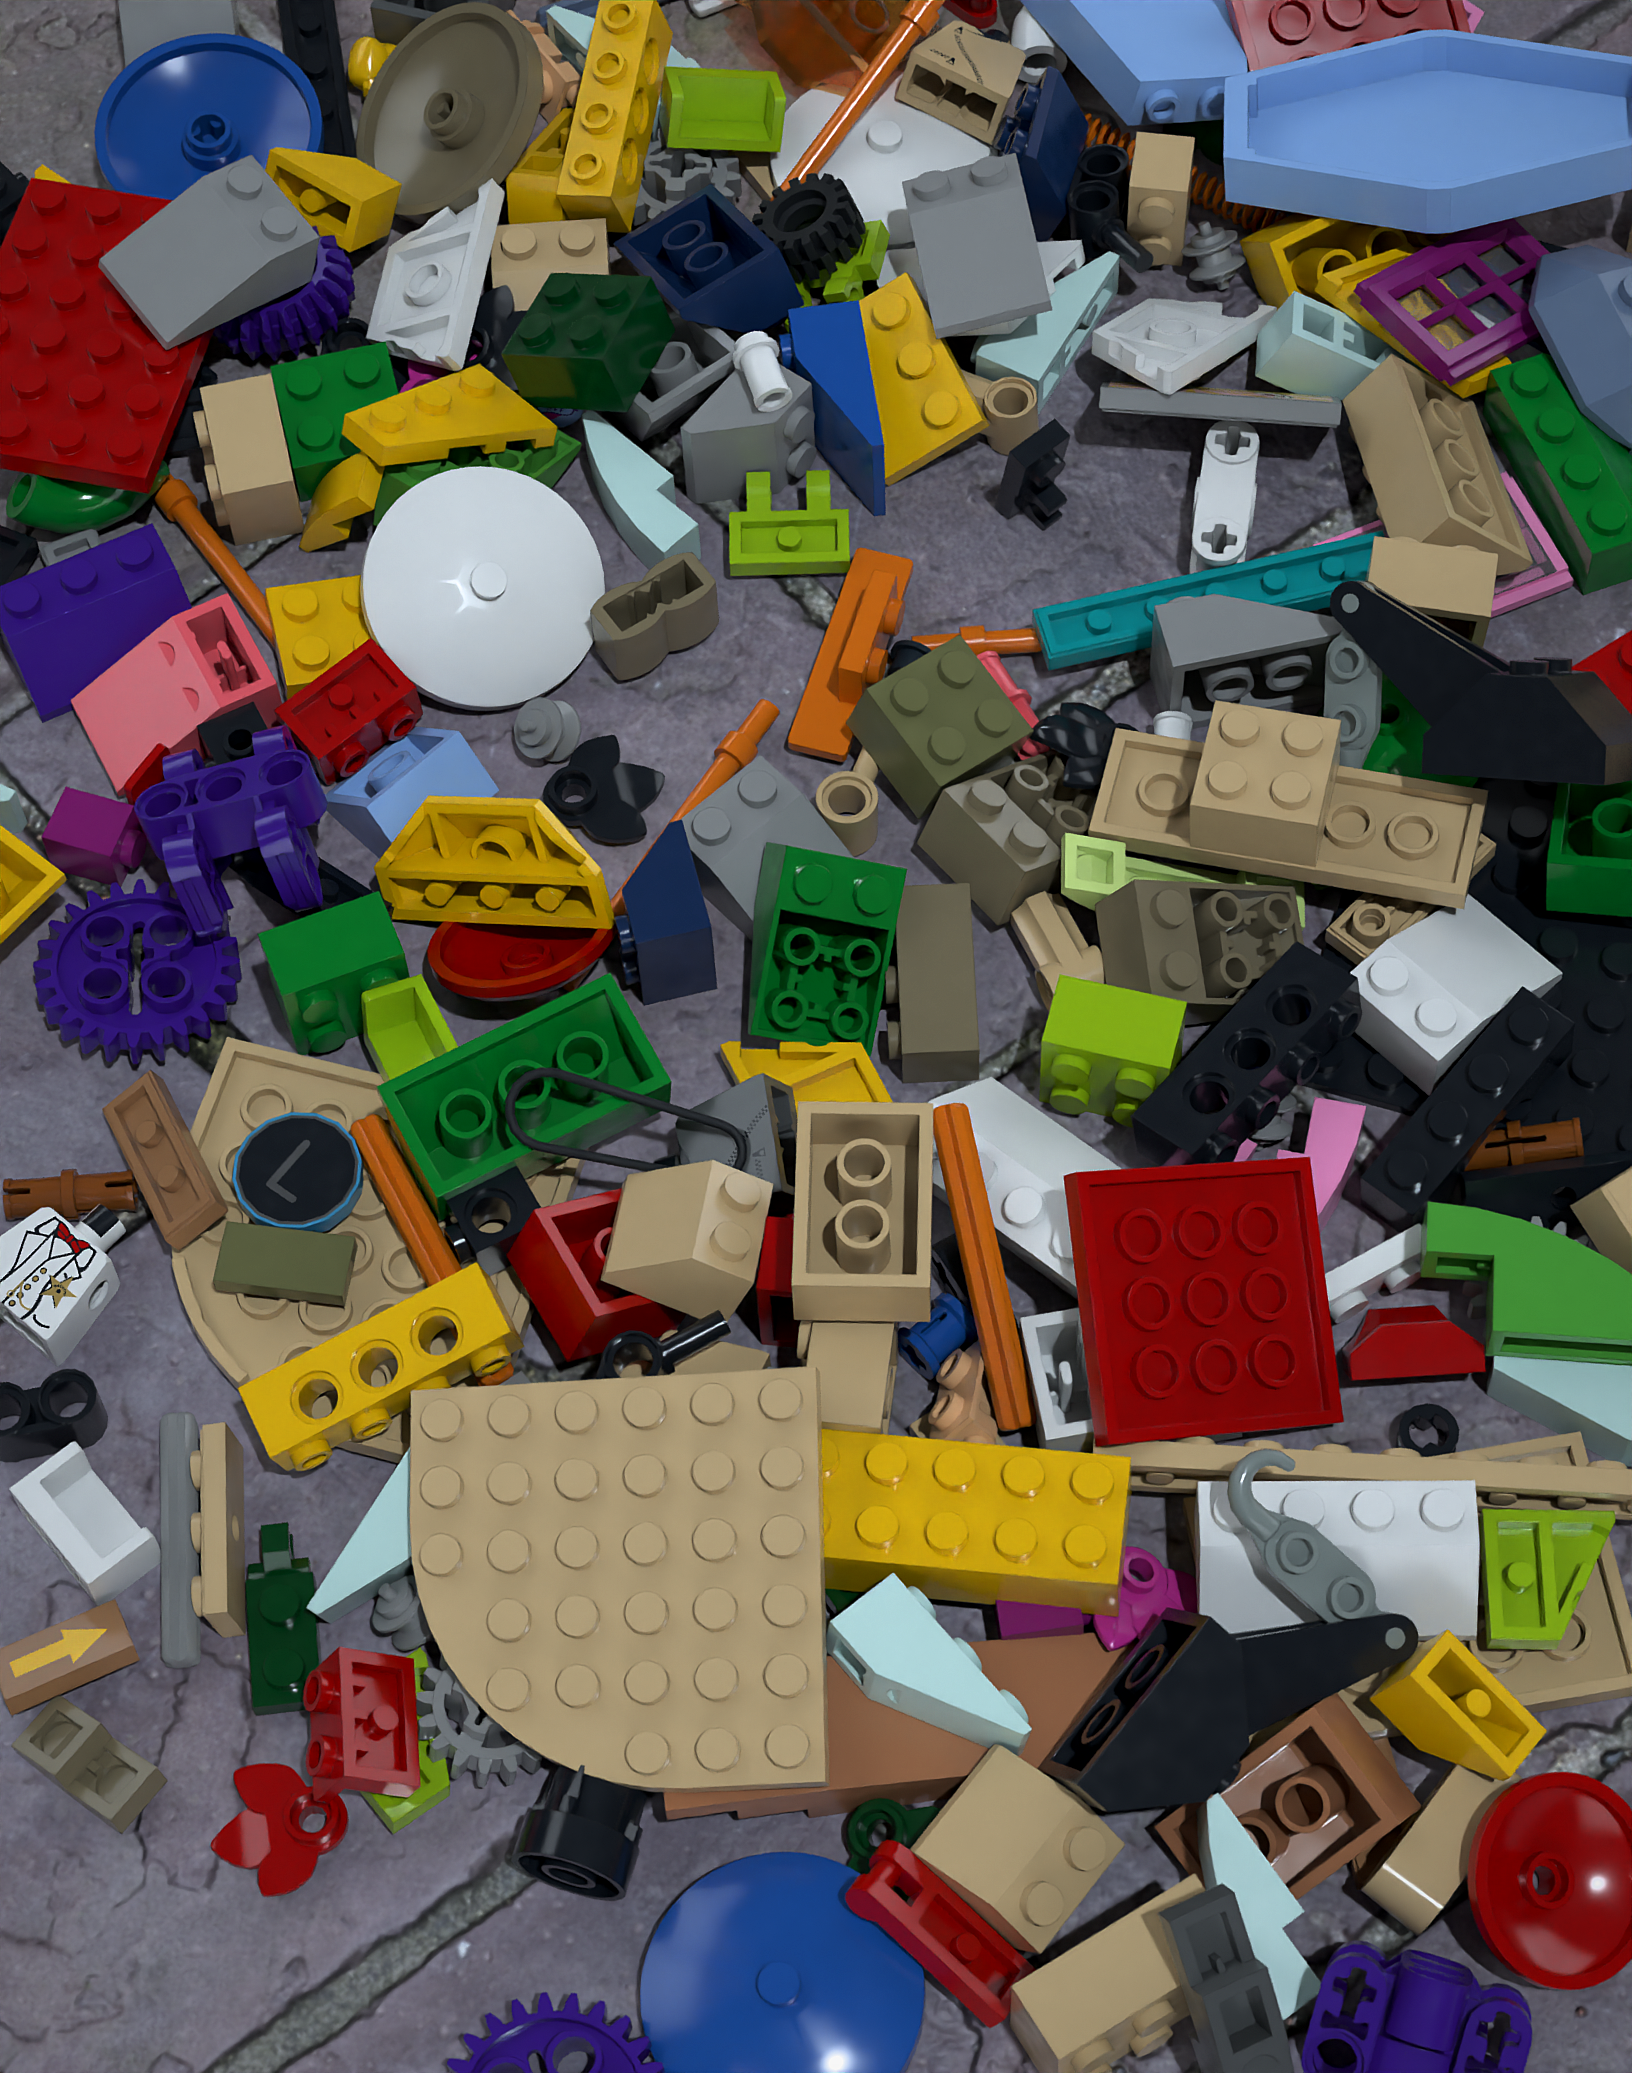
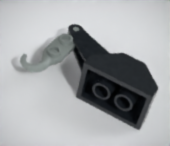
M1346 581L1339 584L1332 592L1330 609L1335 619L1342 625V631L1330 643L1326 653L1324 718L1341 720L1340 766L1363 769L1367 755L1380 730L1382 672H1384L1431 726L1423 734L1422 773L1590 785H1610L1632 781V715L1594 671L1572 670V659L1535 657L1534 660H1510V662H1507L1398 600L1369 581Z
M1265 1448L1250 1452L1237 1462L1229 1476L1227 1488L1230 1509L1240 1524L1249 1531L1268 1573L1321 1620L1229 1633L1211 1616L1167 1607L1038 1768L1039 1771L1079 1796L1086 1804L1107 1812L1206 1802L1211 1794L1214 1796L1225 1791L1238 1776L1242 1766L1238 1760L1250 1746V1735L1375 1673L1409 1659L1415 1652L1418 1645V1631L1415 1624L1404 1615L1378 1609L1375 1603L1376 1592L1373 1582L1361 1568L1309 1523L1267 1510L1254 1498L1251 1491V1482L1254 1475L1261 1468L1277 1466L1288 1472L1295 1468V1461L1283 1452Z

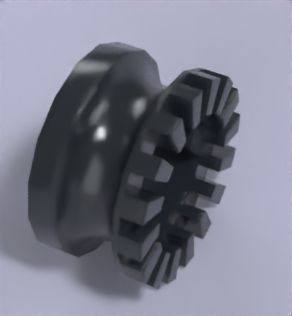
M1428 1403L1416 1405L1405 1412L1400 1421L1396 1448L1415 1450L1420 1453L1421 1457L1455 1453L1459 1439L1457 1421L1447 1409L1439 1405ZM1432 1425H1435V1429H1441V1434L1445 1436L1446 1443L1441 1447L1430 1442L1421 1448L1412 1441L1409 1433L1416 1426L1426 1431Z

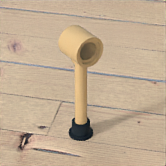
M901 640L896 642L890 652L893 662L888 676L932 650L916 641ZM862 747L852 771H841L826 777L816 791V810L853 856H858L868 851L874 845L878 836V792L874 782L880 768L864 747ZM843 812L855 813L856 815L841 816L838 814Z

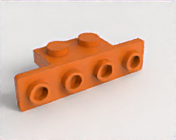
M858 548L855 551L788 736V747L791 750L838 762H844L847 759L855 735L847 726L846 721L864 691L881 681L884 677L888 660V650H886L890 635L897 636L899 634L904 618L905 601L903 599L913 573V561L911 559L866 548Z

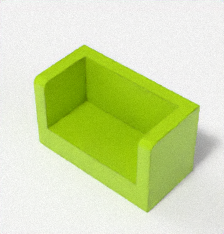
M664 66L659 122L667 148L781 152L786 96L777 71Z
M422 974L362 993L364 1042L384 1083L458 1047Z

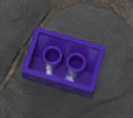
M153 523L0 586V638L42 723L74 710L70 701L73 697L169 618L191 609L192 606L178 572Z

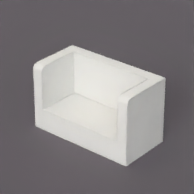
M76 1441L68 1444L9 1488L22 1515L96 1606L111 1601L161 1563V1550L154 1535L147 1527L141 1529L92 1470L84 1451Z

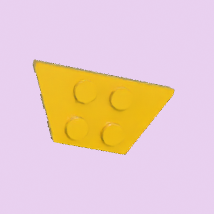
M728 1041L720 1045L721 1058L736 1085L755 1075L764 1073L792 1087L797 1116L798 1101L893 1102L861 1042H830L824 1046H812L806 1042H780V1049H741V1041Z

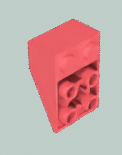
M228 593L169 618L70 700L118 796L125 794V782L158 743L167 746L170 755L195 748L202 760L206 759L197 725L248 703L254 702L268 729L281 726L274 712V709L282 704L277 683Z

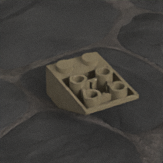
M1055 749L943 789L917 842L955 883H970L971 899L997 926L1011 920V912L1021 906L1026 898L1046 891L1048 894H1061V838L1065 833L1089 836L1088 830L1099 789H1075L1063 786V772L1069 757Z
M1134 879L1094 904L1106 984L1187 1002L1185 1025L1221 1021L1296 941L1304 945L1294 886Z

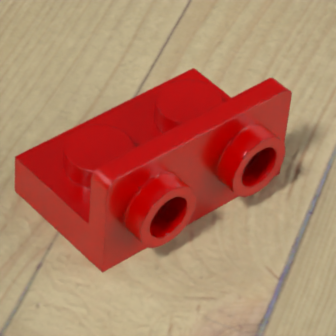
M372 638L274 709L278 722L281 725L285 724L292 738L315 762L319 776L327 785L333 784L341 777H349L357 773L367 763L372 753L390 740L397 741L405 737L412 731L418 719L423 715L416 686Z
M338 1647L309 1674L303 1693L305 1709L310 1712L311 1741L306 1753V1769L308 1774L313 1776L314 1801L329 1803L344 1789L408 1798L421 1787L414 1658Z

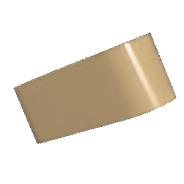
M1452 1763L1422 1803V1808L1413 1815L1362 1885L1361 1890L1416 1936L1421 1934L1442 1910L1468 1874V1861L1472 1841L1485 1812L1502 1792L1523 1778L1514 1772L1510 1778L1501 1781Z

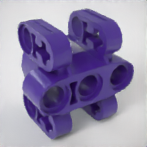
M285 724L253 733L254 756L206 768L199 752L195 748L164 756L162 767L165 781L150 786L135 801L134 810L152 850L155 856L164 860L171 883L195 933L200 938L224 932L228 926V910L233 909L234 906L224 887L221 876L233 862L231 857L233 853L260 847L264 861L285 906L296 912H301L323 905L322 886L317 871L320 861L306 828L320 824V818L325 813L328 802L308 755L302 750L297 749L291 733Z
M1354 1940L1342 1944L1335 1950L1327 1964L1304 2043L1301 2065L1304 2073H1524L1532 2045V2014L1528 2001L1519 1990L1508 1984L1498 1983L1481 1988L1472 1971L1458 1962L1411 1949L1388 1960L1379 1947L1367 1941ZM1353 1967L1367 1971L1365 1977L1366 1984L1362 1988L1356 2014L1341 2010L1348 1988L1347 1978L1351 1974ZM1497 2012H1504L1510 2015V2027H1505L1501 2034L1498 2045L1500 2056L1499 2059H1496L1486 2054L1488 2047V2023L1494 2021ZM1331 2038L1342 2039L1354 2049L1357 2058L1345 2065H1335L1322 2056L1318 2045L1324 2040Z

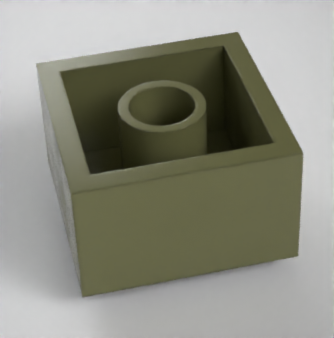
M961 635L954 637L867 688L846 721L847 726L918 819L933 811L943 789L1010 765L1033 733V729Z

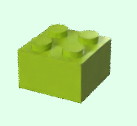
M1060 974L1041 1041L1039 1101L1049 1103L1055 1109L1068 1114L1090 1112L1112 1117L1118 1123L1133 1128L1131 1115L1181 1063L1187 1002Z

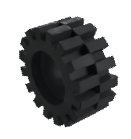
M816 173L807 174L805 183H801L798 177L789 180L791 188L783 191L780 186L771 192L775 199L773 201L764 199L759 205L762 213L754 214L752 219L753 224L780 249L794 282H801L804 274H807L810 281L819 279V271L824 268L827 269L829 274L838 270L835 262L841 259L847 263L853 257L849 248L859 249L863 242L860 235L865 234L866 226L863 223L864 219L844 182L840 178L835 180L833 175L824 173L821 179H819Z

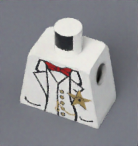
M98 1204L75 1227L52 1208L43 1207L0 1236V1318L57 1367L68 1358L118 1291L120 1280L111 1259L105 1252L126 1232L124 1225L109 1209L101 1204Z

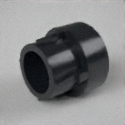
M558 1765L555 1775H552L540 1804H534L533 1809L526 1814L511 1860L525 1874L559 1890L597 1900L615 1901L623 1899L640 1853L638 1845L643 1829L639 1824L647 1794H644L642 1790L584 1774V1765L580 1766L578 1772Z

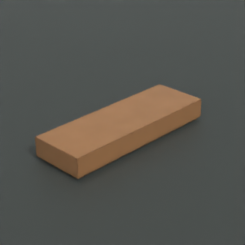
M149 1070L102 1108L167 1243L181 1250L229 1211L163 1078Z

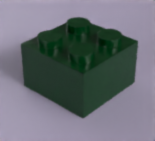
M550 273L501 355L522 398L533 407L628 412L675 332V328L652 276Z

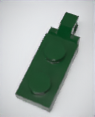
M288 1522L261 1525L263 1562L248 1564L249 1579L245 1580L252 1706L256 1716L306 1710L303 1701L306 1680L309 1674L322 1663L319 1616L306 1608L317 1592L314 1573L311 1572L309 1557L295 1559L293 1535L289 1532Z

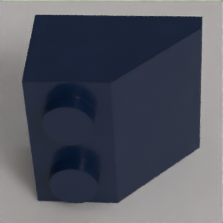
M682 820L670 822L622 889L625 914L614 917L620 948H618L626 985L638 983L644 1006L717 989L712 927Z

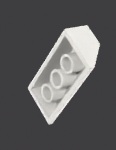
M992 1077L931 1099L928 1103H933V1109L950 1103H964L968 1107L997 1241L1078 1300L1063 1176L1074 1172L1122 1168ZM934 1139L933 1195L949 1206Z
M1475 1480L1251 1482V1491L1254 1498L1267 1510L1309 1523L1361 1568L1373 1582L1376 1592L1375 1603L1378 1609L1408 1617L1417 1628L1418 1641H1429L1447 1629L1459 1641L1476 1640L1480 1543ZM1198 1481L1194 1508L1197 1613L1211 1616L1229 1633L1321 1620L1271 1576L1264 1567L1262 1558L1249 1531L1240 1524L1230 1509L1227 1495L1229 1481Z

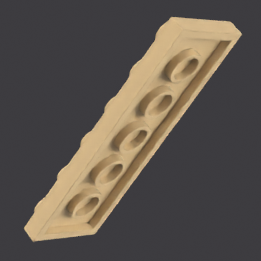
M1116 728L1088 830L1089 837L1126 843V851L1464 909L1486 811L1488 790L1339 765L1316 867L1190 847V802L1205 743Z

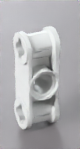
M1222 420L1215 423L1206 435L1201 475L1197 477L1191 523V530H1193L1189 574L1245 562L1248 536L1251 537L1257 492V483H1255L1256 466L1259 451V436L1254 427L1245 421Z

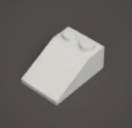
M1467 894L1464 909L1448 906L1442 908L1387 939L1350 972L1358 977L1362 1017L1355 1032L1430 1096L1522 986L1541 998L1562 979L1563 973L1471 895Z

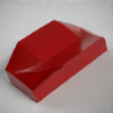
M1435 1305L1368 1309L1355 1337L1342 1349L1343 1370L1352 1381L1486 1372L1484 1345L1450 1322Z

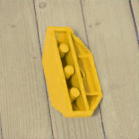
M428 795L374 866L383 899L392 903L394 907L392 919L611 929L615 924L614 913L601 868L571 831L540 799Z

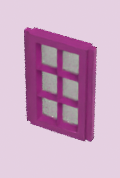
M1514 218L1454 232L1357 283L1354 293L1361 298L1360 304L1440 382L1445 380L1452 386L1541 336L1528 311L1532 285L1536 276V261L1542 255L1550 254V252Z

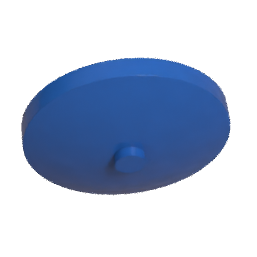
M220 33L197 34L171 40L152 48L131 62L116 77L105 93L98 109L94 131L97 158L104 180L110 190L168 200L177 198L203 176L251 154L265 170L270 149L281 147L323 153L325 140L319 100L312 84L303 71L286 55L265 43L239 35Z
M771 1852L748 1856L730 1862L712 1871L683 1893L667 1912L657 1928L647 1951L641 1976L640 2010L645 2036H648L651 2041L650 2051L656 2062H662L665 2073L906 2072L916 2052L925 2018L926 1990L923 1968L876 1921L866 1920L858 1916L848 1906L845 1894L858 1875H861L860 1873L837 1861L822 1856L800 1852Z

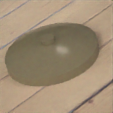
M468 2L453 5L433 14L410 31L391 52L376 75L365 99L358 124L356 153L358 160L402 184L394 213L395 216L410 223L425 225L431 217L447 206L457 215L478 201V188L491 178L500 185L524 151L532 134L543 92L542 60L532 34L522 23L500 8L487 3Z

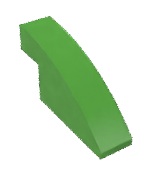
M1428 1201L1421 1228L1420 1277L1487 1281L1485 1356L1632 1366V1274L1577 1241L1528 1221L1475 1207Z

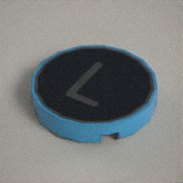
M291 1112L265 1121L247 1135L235 1155L232 1180L242 1210L256 1225L322 1233L332 1229L352 1212L362 1194L364 1180L363 1163L355 1139L339 1122L317 1113Z

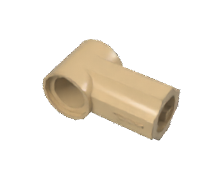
M961 370L990 425L979 433L987 435V441L993 450L1000 454L1009 455L1013 448L1039 430L1036 389L1030 382L1013 376L991 381Z
M1046 891L1026 898L1021 906L1011 912L1010 924L1035 968L1037 987L1048 1012L1051 1008L1060 974L1106 984L1101 950L1096 945L1090 947L1087 945L1059 893L1048 894Z

